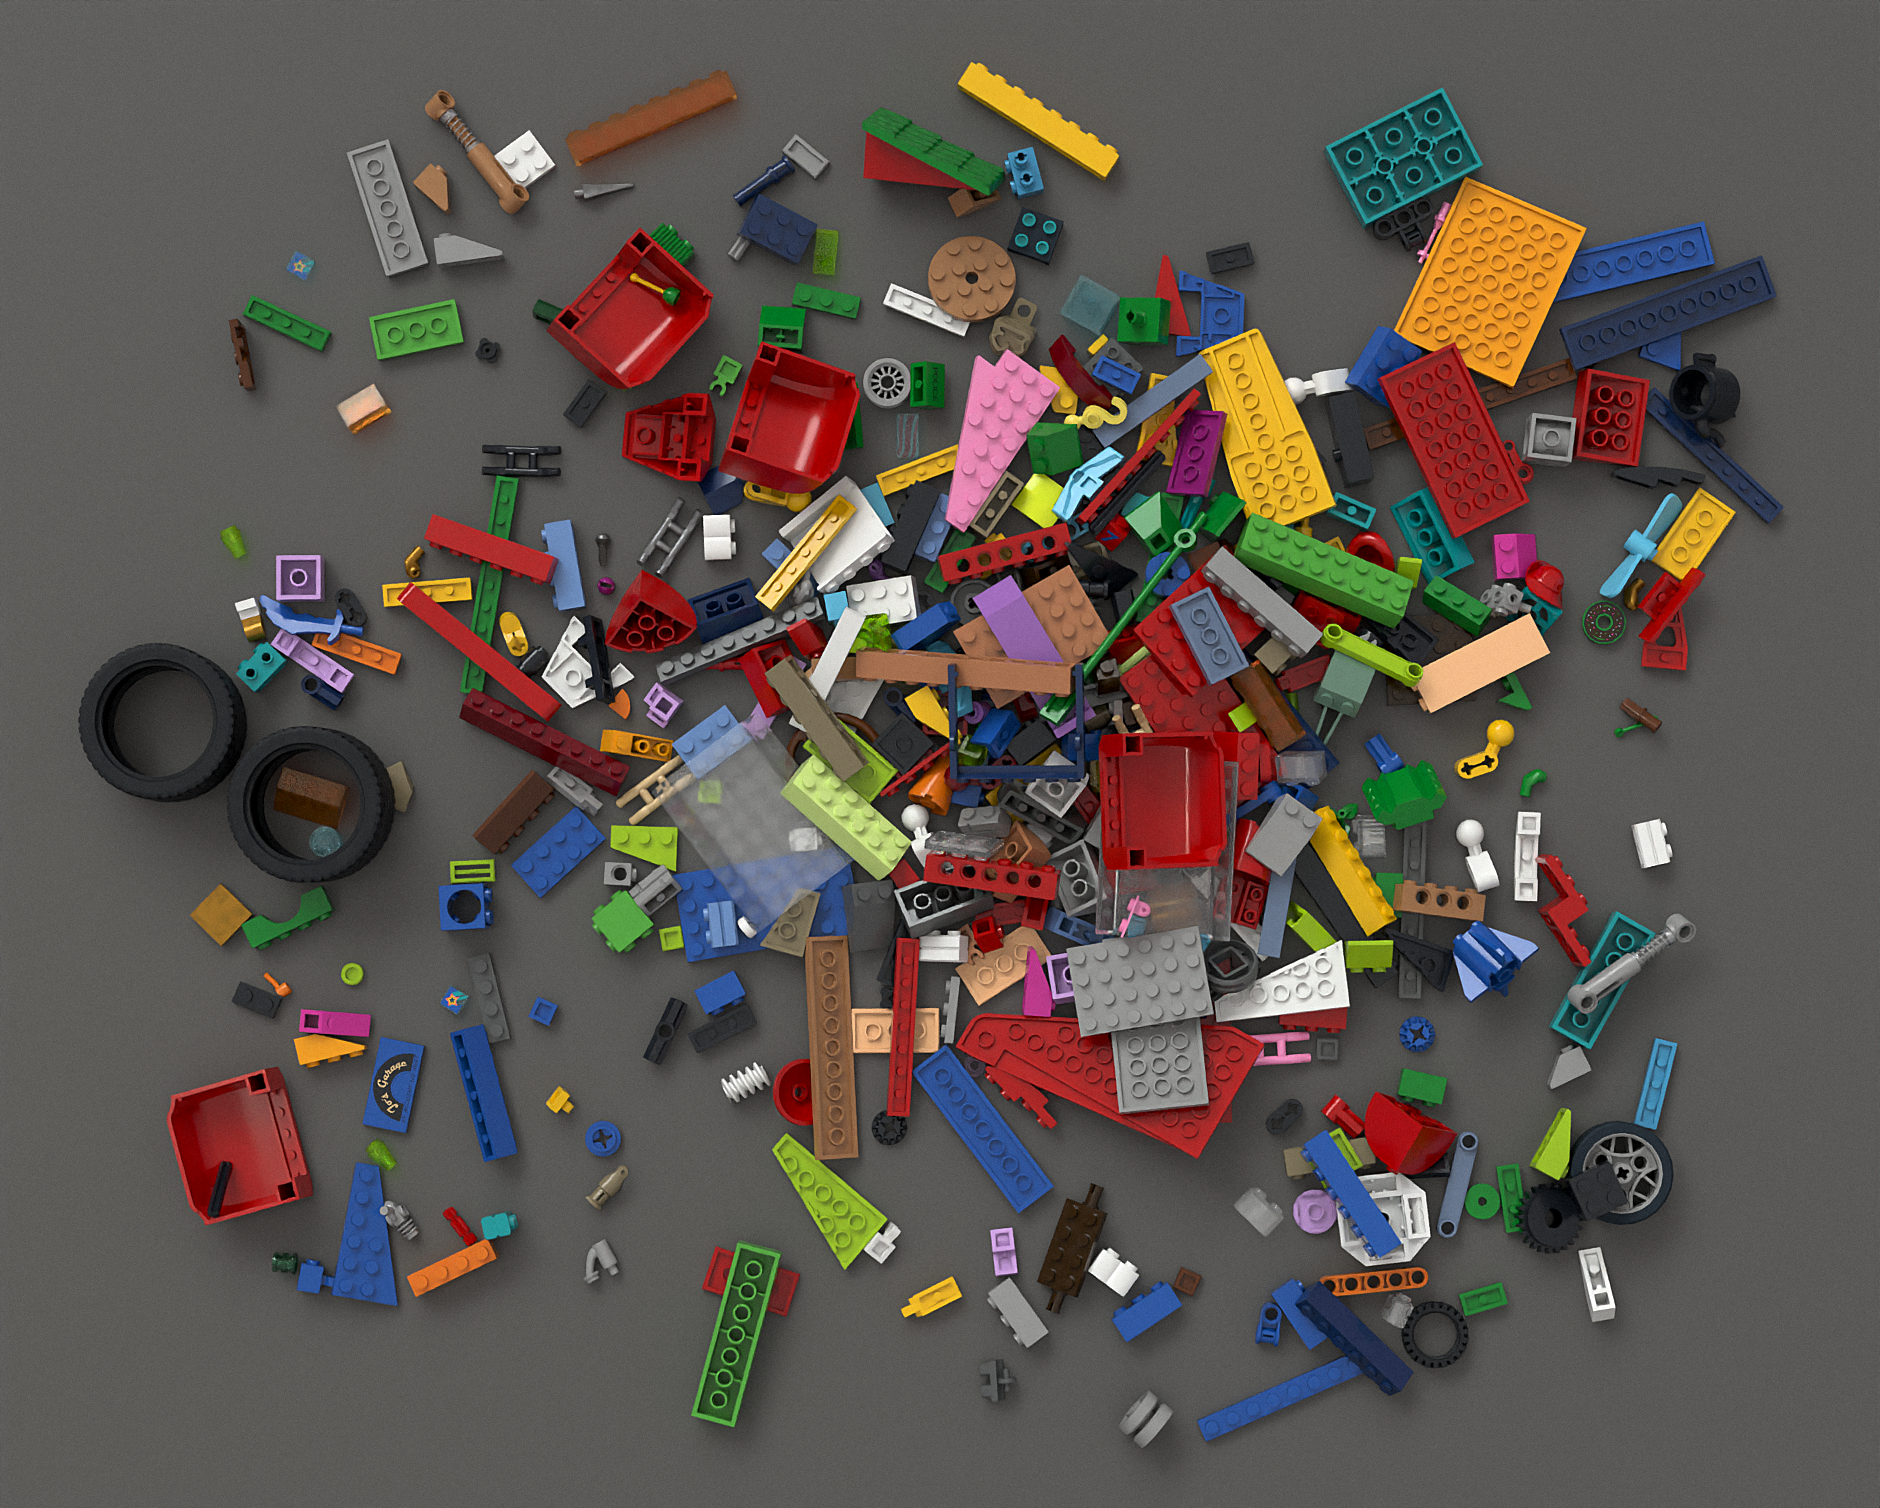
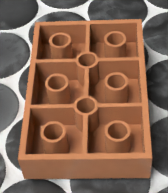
M1070 565L1022 591L1023 596L1065 663H1079L1091 656L1109 634ZM983 615L953 631L966 655L1009 658ZM986 688L997 709L1024 694H1016L1008 689H1004L1002 692H993L991 688Z

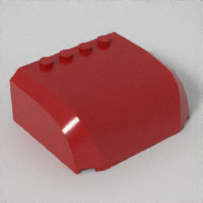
M639 228L626 241L615 258L570 306L567 305L559 313L546 331L601 380L618 389H629L650 381L705 322L709 316V309L714 294L643 229ZM635 273L639 278L664 290L669 287L681 290L678 302L674 307L667 304L663 299L662 293L639 282H632L630 280L631 274Z
M761 341L744 386L718 471L760 486L791 494H804L822 485L838 470L860 398L859 388H857L855 381L856 375Z
M1213 731L1102 735L1099 744L1102 854L1107 870L1212 867L1219 865L1217 862L1221 852L1225 850L1227 845L1224 753L1221 747L1217 745L1213 737Z
M278 1067L259 1070L171 1096V1106L166 1121L189 1206L202 1218L205 1225L313 1195V1184L286 1084ZM222 1161L231 1162L232 1170L220 1214L217 1218L209 1217L207 1210L220 1163Z

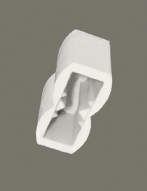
M730 515L703 516L705 560H732V555H736V541L731 540V533H735V519H731Z
M1110 1247L1107 1251L1102 1248L1090 1264L1088 1271L1124 1297L1139 1277V1274L1136 1273L1138 1268L1129 1261H1126L1125 1264L1118 1259L1120 1255Z

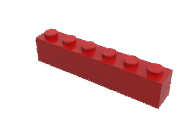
M432 514L424 539L430 542L429 546L439 550L442 547L449 548V553L462 557V554L469 555V560L482 564L483 561L489 562L490 568L499 571L506 568L511 570L510 575L522 578L523 575L531 577L530 582L541 586L543 582L551 583L559 561L558 558L434 514Z

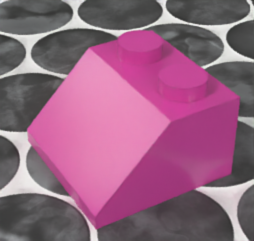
M1515 533L1493 535L1491 537L1494 581L1524 580L1527 568L1531 563L1537 561L1535 534Z

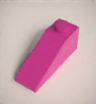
M1028 946L1021 1011L1024 1015L1050 1017L1051 1011L1055 1010L1052 992L1033 946Z

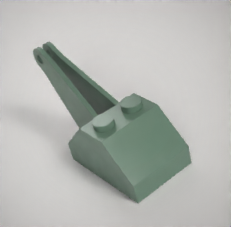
M1335 650L1312 701L1323 705L1315 729L1317 736L1319 735L1327 708L1338 711L1322 741L1325 745L1343 714L1355 718L1376 670Z

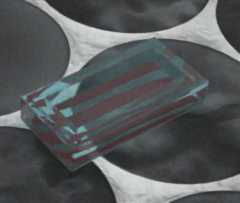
M897 414V458H919V414Z

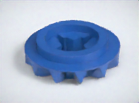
M1411 1017L1402 1024L1399 1036L1405 1048L1413 1052H1421L1427 1050L1433 1044L1435 1031L1433 1025L1427 1019ZM1423 1026L1421 1034L1426 1039L1418 1038L1412 1043L1414 1034L1409 1029L1418 1030Z
M599 1121L588 1128L585 1142L590 1152L604 1157L613 1154L618 1149L621 1143V1136L614 1124L608 1121ZM600 1129L604 1135H612L611 1138L606 1140L607 1148H605L602 1142H594V1140L600 1137Z

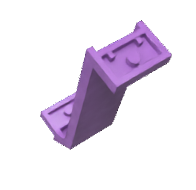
M1011 575L973 598L1009 658L1063 662ZM1029 691L1040 710L1054 694L1034 695V692ZM1084 696L1086 722L1096 716ZM1076 705L1059 727L1047 721L1057 738L1077 727Z

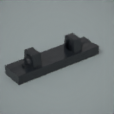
M588 615L583 617L586 635L578 638L579 647L588 649L592 677L585 680L586 688L595 690L597 701L611 704L615 702L602 619Z

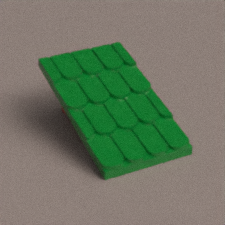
M880 107L862 121V130L866 131L863 178L977 190L987 196H990L1005 181L1006 173L1001 167L975 157V153L942 140L940 135L912 124L911 119Z

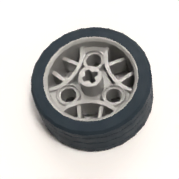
M1622 1121L1604 1122L1591 1127L1581 1134L1570 1150L1569 1162L1567 1164L1570 1168L1566 1178L1586 1170V1167L1595 1166L1596 1157L1602 1154L1606 1161L1610 1162L1615 1174L1619 1173L1618 1169H1622L1620 1177L1617 1175L1616 1177L1628 1200L1627 1204L1596 1217L1597 1219L1617 1225L1635 1224L1648 1219L1662 1207L1672 1189L1674 1174L1668 1149L1659 1137L1649 1129L1638 1124ZM1624 1136L1627 1152L1614 1153L1615 1138ZM1609 1139L1608 1149L1603 1148L1600 1144ZM1632 1139L1640 1144L1634 1150H1632ZM1641 1156L1644 1159V1165L1638 1169L1634 1166V1160L1636 1157ZM1653 1170V1178L1651 1180L1646 1174ZM1641 1178L1650 1185L1645 1196L1634 1191ZM1633 1195L1641 1198V1200L1635 1203L1634 1205Z

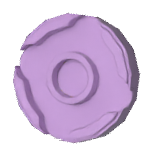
M1311 1189L1303 1192L1297 1197L1293 1205L1295 1222L1302 1230L1308 1233L1319 1234L1327 1231L1337 1218L1335 1200L1332 1201L1328 1194L1322 1190Z

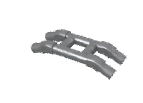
M681 497L676 499L666 518L636 561L638 565L644 566L656 548L668 554L655 572V575L659 578H662L669 570L704 514L702 510L696 509L685 529L673 522L685 503V500ZM668 529L679 535L673 547L662 541Z

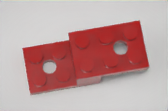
M1541 854L1535 858V861L1559 896L1537 911L1572 964L1585 967L1591 963L1589 959L1590 953L1584 945H1580L1577 941L1578 935L1573 927H1568L1567 925L1589 910L1586 906L1588 902L1573 887L1575 882L1569 874L1565 875L1561 869L1563 864L1557 856L1553 857L1552 854Z

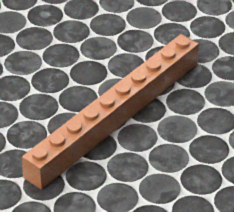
M862 647L856 651V677H861L864 681L884 679L886 683L906 681L908 685H917L919 682L927 683V686L937 687L940 684L948 685V665L957 663V672L959 674L957 677V688H961V686H969L971 690L991 688L993 692H1002L1004 689H1008L1016 694L1032 691L1034 695L1055 693L1057 697H1068L1076 690V676H1072L1076 663Z

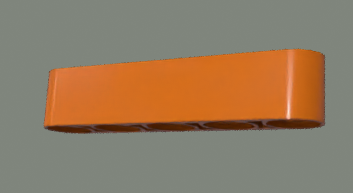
M1419 1266L1326 1275L1320 1278L1319 1281L1324 1284L1325 1281L1332 1280L1334 1282V1289L1331 1292L1335 1296L1420 1288L1426 1285L1428 1274ZM1415 1271H1421L1423 1275L1422 1280L1418 1283L1412 1281V1274ZM1394 1273H1398L1401 1277L1397 1285H1391L1389 1281L1390 1276ZM1375 1275L1378 1277L1379 1282L1376 1287H1369L1367 1280L1370 1276ZM1348 1278H1355L1357 1282L1356 1287L1352 1290H1348L1345 1287V1282Z

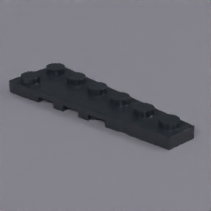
M1406 612L1394 629L1362 616L1399 657L1411 663L1420 664L1439 641L1436 636Z

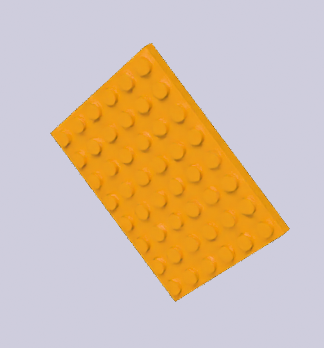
M1465 176L1394 331L1413 345L1431 353L1455 342L1467 369L1514 388L1587 228Z

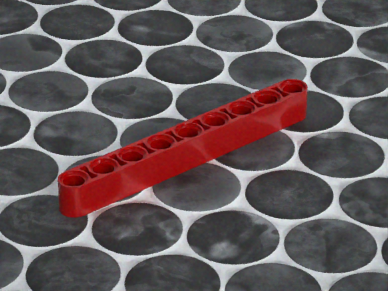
M410 582L396 598L547 722L550 721L562 706L556 699L413 583Z

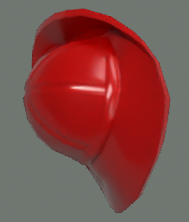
M1362 531L1352 538L1347 546V553L1395 573L1393 554L1379 534L1372 531Z
M1543 560L1531 563L1525 574V582L1529 591L1559 609L1563 608L1562 588L1564 586V577L1561 570Z

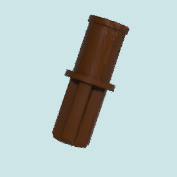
M1626 698L1620 705V709L1636 719V723L1640 722L1653 733L1662 724V721L1647 712V708L1643 709L1629 698Z

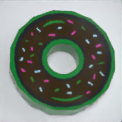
M1601 600L1591 604L1582 616L1583 632L1590 641L1596 644L1615 642L1622 636L1626 628V618L1623 610L1611 601ZM1602 616L1609 620V626L1606 629L1600 628L1598 625V619Z

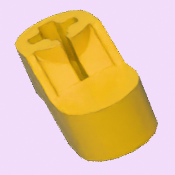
M505 612L499 618V625L505 641L513 655L522 656L528 651L527 639L517 615L513 612Z

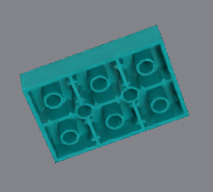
M1443 87L1325 146L1323 151L1363 229L1376 223L1377 220L1419 198H1426L1465 178V176L1467 177L1479 171L1483 166Z

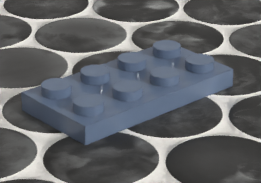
M1209 587L1169 606L1209 686L1249 667Z

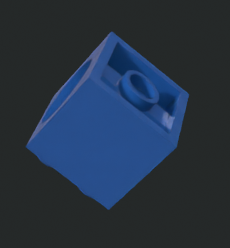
M488 884L438 886L441 931L490 929V924L494 923L493 911L489 910V902H492V889L488 888ZM472 891V895L481 902V911L475 916L473 922L463 924L460 922L461 919L453 914V902L460 897V893Z

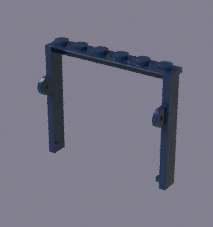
M957 663L948 665L950 779H956L957 783L970 782V779H978L980 783L992 782V779H1001L1002 783L1014 782V779H1023L1025 783L1036 782V779H1045V782L1053 783L1059 782V779H1067V782H1081V779L1086 777L1084 663H1076L1075 671H1072V676H1076L1077 733L1075 735V750L1077 751V765L959 766L957 677L959 674L957 672Z

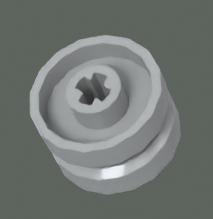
M1149 1390L1131 1406L1118 1426L1126 1435L1133 1433L1138 1428L1133 1436V1441L1141 1448H1144L1156 1436L1173 1413V1410L1166 1404H1161L1152 1411L1158 1402V1397Z

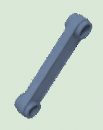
M1470 1131L1462 1132L1457 1139L1450 1168V1177L1447 1180L1437 1221V1232L1444 1238L1453 1237L1457 1232L1478 1147V1138ZM1470 1135L1473 1138V1144L1471 1147L1466 1148L1462 1141L1465 1136ZM1445 1222L1452 1224V1231L1448 1234H1444L1441 1230V1226Z

